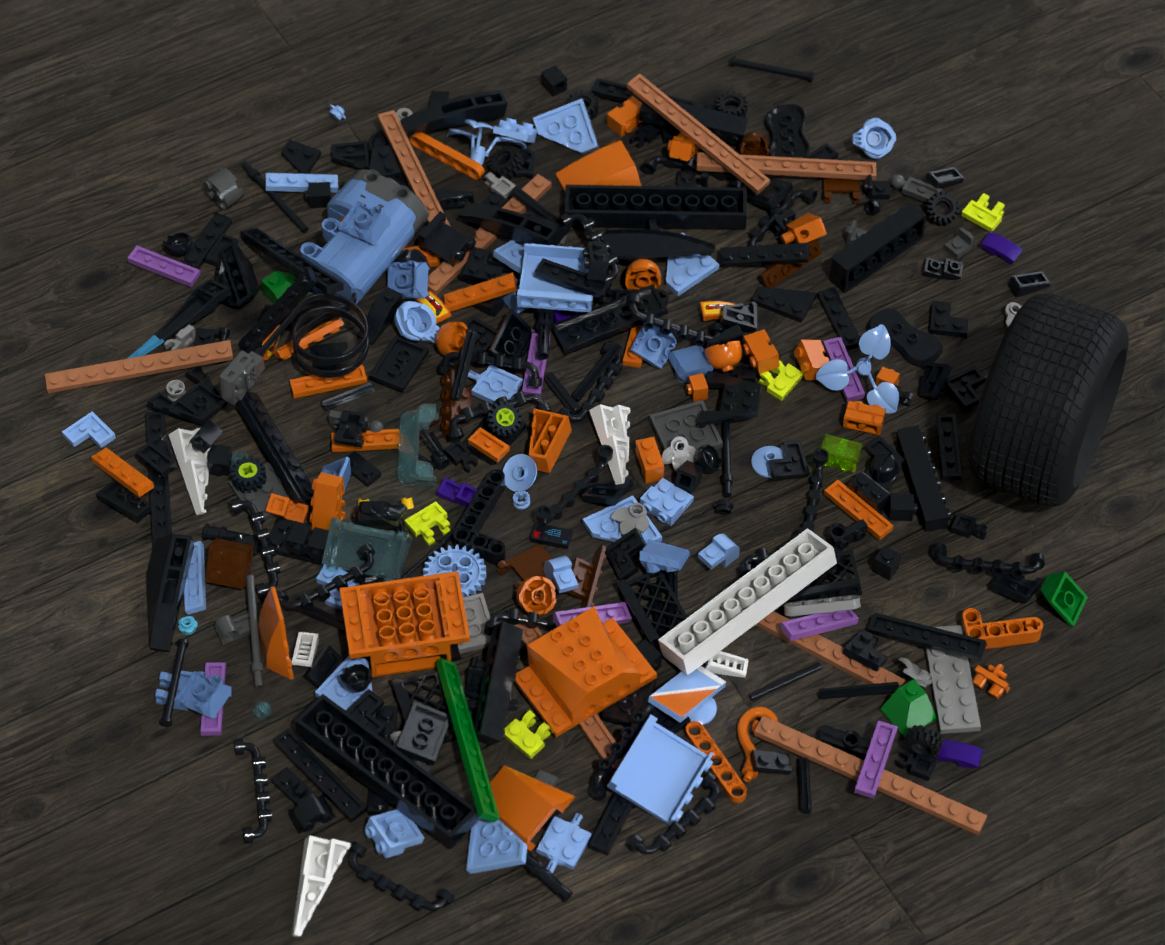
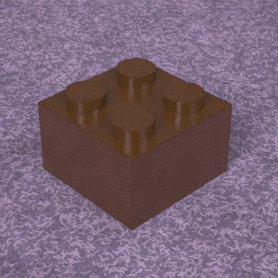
M216 538L209 545L205 582L244 589L247 586L246 576L251 574L254 546Z

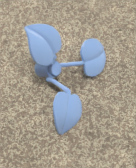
M465 119V123L472 125L474 128L478 127V136L460 129H449L447 136L465 135L470 138V159L482 166L485 156L488 157L489 152L498 141L513 143L526 149V145L518 139L497 136L487 151H485V147L480 146L482 128L494 130V127L474 120Z
M880 324L875 328L867 330L860 337V350L864 354L869 355L868 357L860 358L856 366L848 371L847 363L844 360H831L818 370L816 379L825 387L838 391L848 385V374L857 370L859 374L868 376L874 388L867 394L869 405H879L886 409V413H895L899 401V392L896 386L889 382H882L876 386L870 373V359L872 356L876 359H883L890 351L889 333L885 326Z

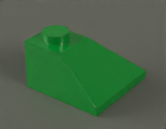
M275 271L261 280L263 295L274 304L297 278L292 273ZM309 291V292L304 296V298H306L307 296L312 295V294H314V293H312L311 291Z
M1066 572L1048 574L1041 587V591L1047 601L1069 626L1074 627L1088 596Z
M915 679L899 687L880 708V711L892 725L898 726L897 731L903 739L906 738L910 727L913 728L914 725L925 727L937 720L927 693Z

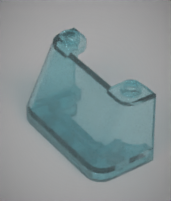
M422 404L406 409L400 416L398 479L403 485L436 487V476H433L432 465L426 461H418L420 429L429 430V425L433 421L439 420V409L436 404Z
M332 518L321 564L327 566L326 570L338 572V569L350 571L354 566L365 564L366 560H362L357 552L361 546L371 544L375 550L373 555L374 564L364 574L381 577L384 582L399 580L411 546L412 536L406 532L398 531V534H396L394 531L355 525L351 522H342L341 519Z

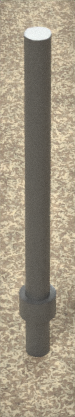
M248 575L246 580L253 659L251 672L254 674L255 688H262V673L264 671L260 658L255 580L253 575Z

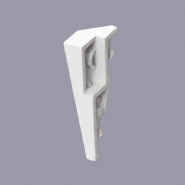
M600 404L589 411L601 445H609L613 449V458L608 461V465L615 484L625 483V477L628 476V470H626V463L629 461L627 428L630 427V422L627 421V417L630 413V408L621 405L612 408Z
M178 428L169 434V438L196 515H202L206 513L204 501L207 499L205 487L208 485L209 468L207 456L210 448L203 454L189 442L200 428L194 431Z
M314 836L305 838L292 930L293 937H300L307 922L312 917L313 911L319 904L336 869L349 849L350 843L336 839L326 840Z

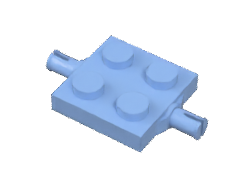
M491 364L481 374L472 370L468 373V378L477 381L471 390V395L484 401H489L490 404H495L496 399L506 396L507 400L513 399V394L517 393L523 384L522 378Z
M575 813L571 822H566L554 816L537 847L536 853L549 860L546 869L551 874H553L557 865L574 870L591 838L592 833L578 826L583 818L579 813Z

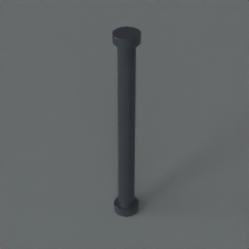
M732 56L731 59L732 67L736 65L806 79L809 82H813L814 72L807 73L736 59L735 56Z
M186 639L177 640L178 650L164 715L160 720V724L165 727L172 726L173 722L171 717L175 703L174 699L178 689L185 651L189 646V641Z

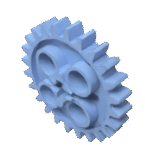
M448 545V550L446 551L441 547V553L434 551V557L429 556V562H425L423 576L458 571L463 597H467L469 594L475 595L476 590L481 591V585H485L487 575L484 559H480L479 553L474 555L473 549L467 552L466 546L461 550L458 545H456L455 549Z

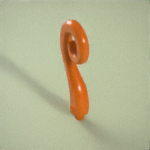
M765 707L750 708L741 716L737 725L738 739L746 756L742 769L745 782H751V779L756 778L758 772L753 771L750 753L752 750H756L748 735L749 723L755 718H762V716L778 722L775 713ZM755 720L752 723L751 728L753 733L759 724L758 720Z

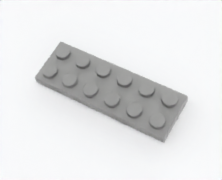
M962 625L935 627L964 635ZM925 647L928 669L933 681L931 686L940 733L980 731L981 724L968 658Z

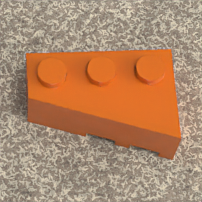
M534 408L529 457L535 461L538 471L550 473L572 429L567 415Z
M321 472L312 483L314 495L311 499V506H313V511L310 515L311 531L317 527L331 531L332 536H334L346 517V512L342 511V506H345V500H342V495L345 493L344 477Z

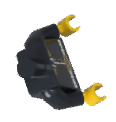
M412 497L402 498V504L397 508L386 501H369V499L361 500L359 498L358 507L353 514V518L364 529H399L400 518L408 509L414 508Z

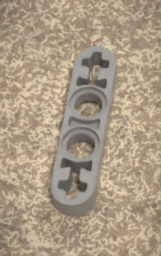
M847 595L789 602L784 604V615L801 616L857 609L861 607L860 596Z

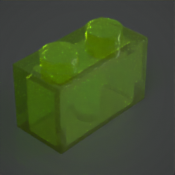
M826 434L821 448L828 451L829 457L828 462L824 465L840 468L844 471L856 472L863 444Z

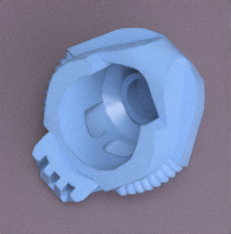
M879 118L867 120L863 127L852 136V143L872 159H879L887 154L896 142V134L891 126Z
M413 301L402 303L394 316L400 335L409 340L434 344L435 336L440 328L436 325L437 320L433 311L428 305Z

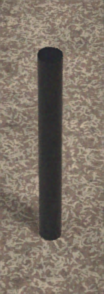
M819 662L749 693L748 696L751 701L756 700L822 670V666Z

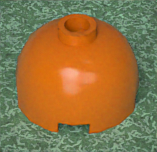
M635 260L626 269L625 285L627 289H642L654 284L655 288L661 286L660 269L652 260Z
M448 322L440 327L435 336V343L438 351L443 356L450 352H459V348H463L466 336L465 330L468 329L465 323Z
M731 341L728 344L722 345L717 344L704 350L707 361L713 368L722 369V372L734 370L733 366L737 365L742 358L740 341Z
M532 576L526 578L517 589V602L521 609L527 613L547 614L556 603V587L546 577Z

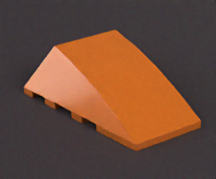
M621 140L609 142L556 173V178L565 193L566 185L641 186L636 165Z
M274 586L270 588L260 612L258 623L259 642L266 668L291 680L294 679L291 668V659L289 658L284 618Z
M505 765L490 782L500 817L499 820L527 845V850L530 851L536 846L531 842L532 838L553 812L558 809L563 813L575 798V796Z

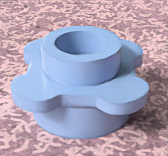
M330 104V116L337 121L345 120V111L338 105L335 107Z

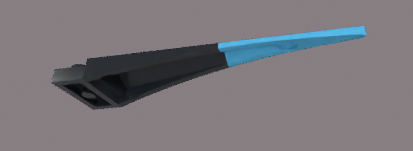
M212 279L197 287L176 313L127 359L146 355L178 334L181 329H184L189 324H193L219 307L218 303L226 300L232 294L230 288Z

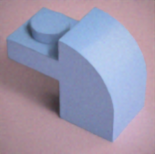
M719 534L713 537V542L698 553V558L711 570L718 564L727 567L739 558L740 548L725 534Z
M567 556L546 560L543 567L546 578L556 585L559 594L578 588V582L571 569L572 563Z

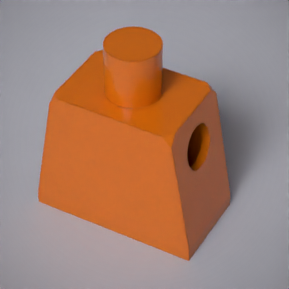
M807 213L786 225L787 232L780 235L783 244L790 242L807 243L826 235L827 232L821 217Z

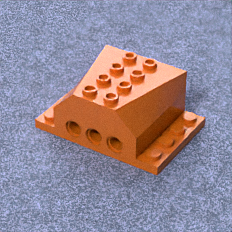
M458 571L340 588L350 659L370 656L372 678L437 668L436 662L440 659V655L443 654L446 660L451 661L450 644L470 642Z
M595 606L529 643L527 645L529 666L516 673L514 682L543 721L550 727L552 733L558 737L657 678V673L612 617L603 623Z

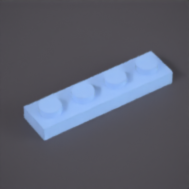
M266 173V191L305 192V190H309L308 183L330 182L331 193H338V175Z
M201 541L194 542V550L184 589L185 612L188 615L206 610L204 545Z

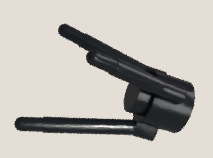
M421 429V433L435 452L431 455L432 461L416 452L413 455L430 465L434 470L436 468L443 470L450 464L451 459L444 453V449L433 432L430 433L431 439L425 430Z

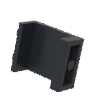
M440 211L420 232L418 245L450 265L455 266L464 259L469 250L475 247L476 232L472 231L468 236L462 234L446 224V214Z

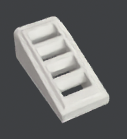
M298 632L291 662L292 665L312 667L319 643L318 634Z
M720 651L705 662L704 668L714 674L745 678L749 659ZM737 664H741L740 670L736 669Z

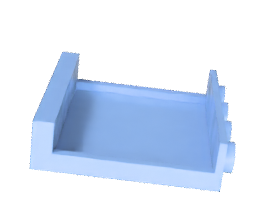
M525 243L520 286L517 291V307L591 313L592 295L535 276V270L542 258L586 273L583 259L584 248Z
M650 715L607 787L670 826L673 821L678 822L682 816L683 811H681L683 804L688 805L693 797V794H691L694 787L697 789L703 778L700 777L702 772H707L711 767L713 761L710 759L713 753L711 752L707 755L657 724V718Z

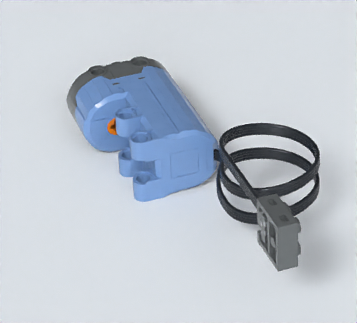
M361 169L352 175L327 204L329 218L322 222V236L327 243L321 248L314 243L307 242L300 248L301 257L341 281L344 285V290L338 291L334 295H327L314 286L311 290L316 293L304 298L294 308L257 353L251 351L248 354L241 350L219 376L222 399L233 405L243 399L246 391L254 386L257 377L265 369L262 355L306 305L314 301L333 300L341 305L311 308L296 321L292 330L294 358L297 364L306 372L325 378L344 376L362 364L369 350L368 322L363 311L356 304L365 296L389 265L427 222L430 214L417 195L410 191L408 187L401 186L392 178L382 176L375 170ZM355 203H365L369 209L379 206L384 214L390 217V227L388 226L377 241V245L338 229V226ZM350 308L354 310L361 318L363 324L357 317L346 310ZM319 314L310 322H308L296 336L299 327L305 320H307L311 316ZM335 314L353 322L363 334V338L355 348L335 357L316 356L305 351L299 345L301 339L310 329ZM365 345L362 354L355 362L337 370L313 368L303 362L298 356L299 353L305 359L318 364H338L353 358Z

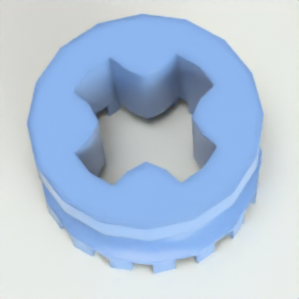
M521 490L513 494V505L515 508L523 510L529 507L530 495L528 492Z

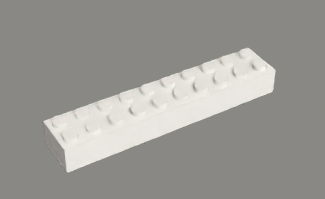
M807 528L658 639L662 655L686 675H689L837 563L834 547Z

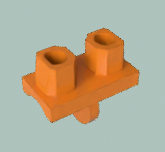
M990 664L988 667L989 671L979 665L976 667V675L972 681L974 686L982 690L987 682L992 684L988 694L995 699H998L1004 692L1007 694L1010 690L1008 687L1009 683L1004 681L1007 674L1002 672L1004 669L1002 664H998L997 667Z

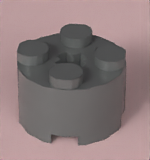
M220 168L203 181L204 186L207 188L205 194L210 200L214 199L221 211H224L244 196L242 187L238 189L235 183L237 179L226 168Z

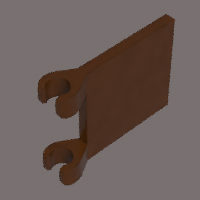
M823 178L824 203H831L832 193H852V203L860 204V180Z
M538 544L508 560L498 562L497 566L499 568H497V571L500 575H503L513 568L522 580L532 576L546 577L543 571L544 563L546 560L552 559V557L541 544ZM521 582L515 584V594H517V589Z

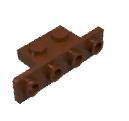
M817 239L807 242L810 249L809 259L806 263L764 265L767 268L766 271L761 273L764 286L774 287L819 256L821 250Z
M450 369L447 374H444L441 380L443 385V392L441 394V430L443 438L448 437L447 433L450 432L451 420L458 414H462L461 409L471 406V389L464 387L460 401H454L450 398L455 379L454 369ZM469 420V421H461V422H464V423H467V424H468L471 420Z
M602 545L594 553L592 564L578 557L573 560L571 569L578 582V588L566 593L582 600L580 608L594 606L592 600L597 593V581L602 575L601 566L607 556L605 554V545Z

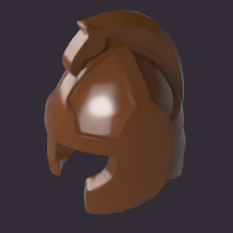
M749 132L741 139L739 155H769L768 140L762 133Z

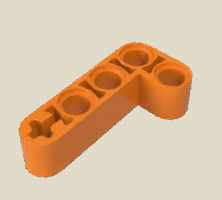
M974 608L966 609L961 620L964 635L986 640L987 646L985 649L1035 643L1040 640L1043 629V622L1037 617L982 623L979 611Z

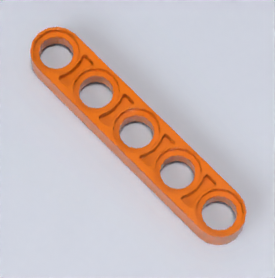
M423 132L414 133L410 137L412 145L475 180L480 179L485 173L483 166Z
M697 721L688 723L686 726V738L690 744L707 755L712 752L713 756L710 760L714 758L721 760L720 765H711L709 771L718 778L717 782L732 802H743L747 791L744 783L704 726ZM697 728L700 730V733L692 735L689 733V730ZM707 743L711 748L709 750H702L700 745ZM725 773L730 774L732 779L724 781L721 775ZM740 789L743 794L741 796H734L732 791Z

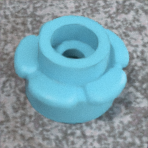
M187 616L179 620L178 629L183 634L190 635L195 632L198 624L194 617Z

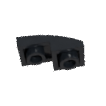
M926 257L922 275L936 279L958 280L962 277L963 263L948 258L941 262Z

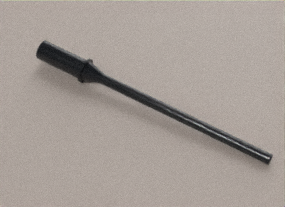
M451 529L444 537L439 539L437 545L400 579H406L434 551L441 547H446V544L453 539L454 529Z

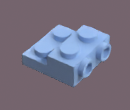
M506 118V121L500 120L499 127L494 126L493 133L531 143L535 142L538 129L533 128V124L523 122V125L516 124L517 120Z
M664 478L655 487L651 486L640 498V503L646 508L647 513L652 514L659 521L670 526L694 501V496L674 486V484Z
M398 809L369 817L365 827L366 836L374 840L376 851L379 854L382 853L385 858L402 854L405 848L421 844L424 840V836L415 823Z

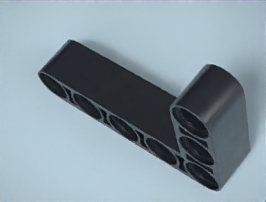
M493 469L488 473L453 531L454 548L458 545L459 549L462 550L466 546L467 552L473 549L474 555L479 553L480 559H484L485 562L493 565L506 560L505 544L498 539L480 533V530L505 490V474L503 471Z

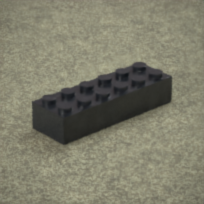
M912 202L902 206L895 214L889 215L885 221L875 225L872 230L862 234L859 239L849 243L842 251L836 252L832 256L829 281L844 294L923 239L926 214Z

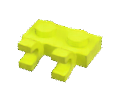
M983 193L977 202L970 201L962 211L961 216L987 231L993 232L1002 221V215L1004 214L1002 209L1005 205L998 202L992 211L987 208L989 205L987 201L990 196Z
M779 360L780 367L770 370L778 374V376L774 379L769 371L760 374L759 383L767 386L766 392L782 401L803 378V373L789 363L786 367L783 366V363Z
M436 501L404 520L406 527L416 537L421 534L429 546L435 543V539L432 537L434 532L430 528L438 525L444 536L450 531L447 512Z
M529 710L523 716L522 721H518L515 718L504 729V737L531 760L545 747L543 740L549 737L551 733L548 731L550 727L545 722L539 726L535 734L529 730L536 723L534 719L536 717L535 714Z

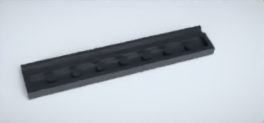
M246 392L243 399L236 403L237 407L294 503L311 504L314 490H312V484L308 476L303 471L259 395L254 392Z

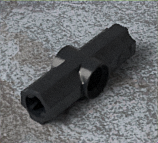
M824 725L819 741L838 748L850 755H858L866 758L871 740L860 737V734L856 731L849 730L845 732Z

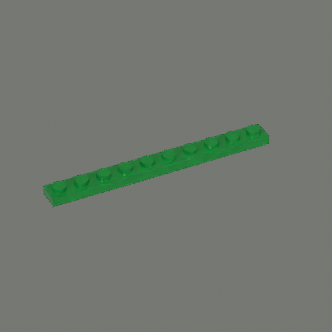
M440 658L436 662L477 814L479 818L495 823L500 817L457 665Z

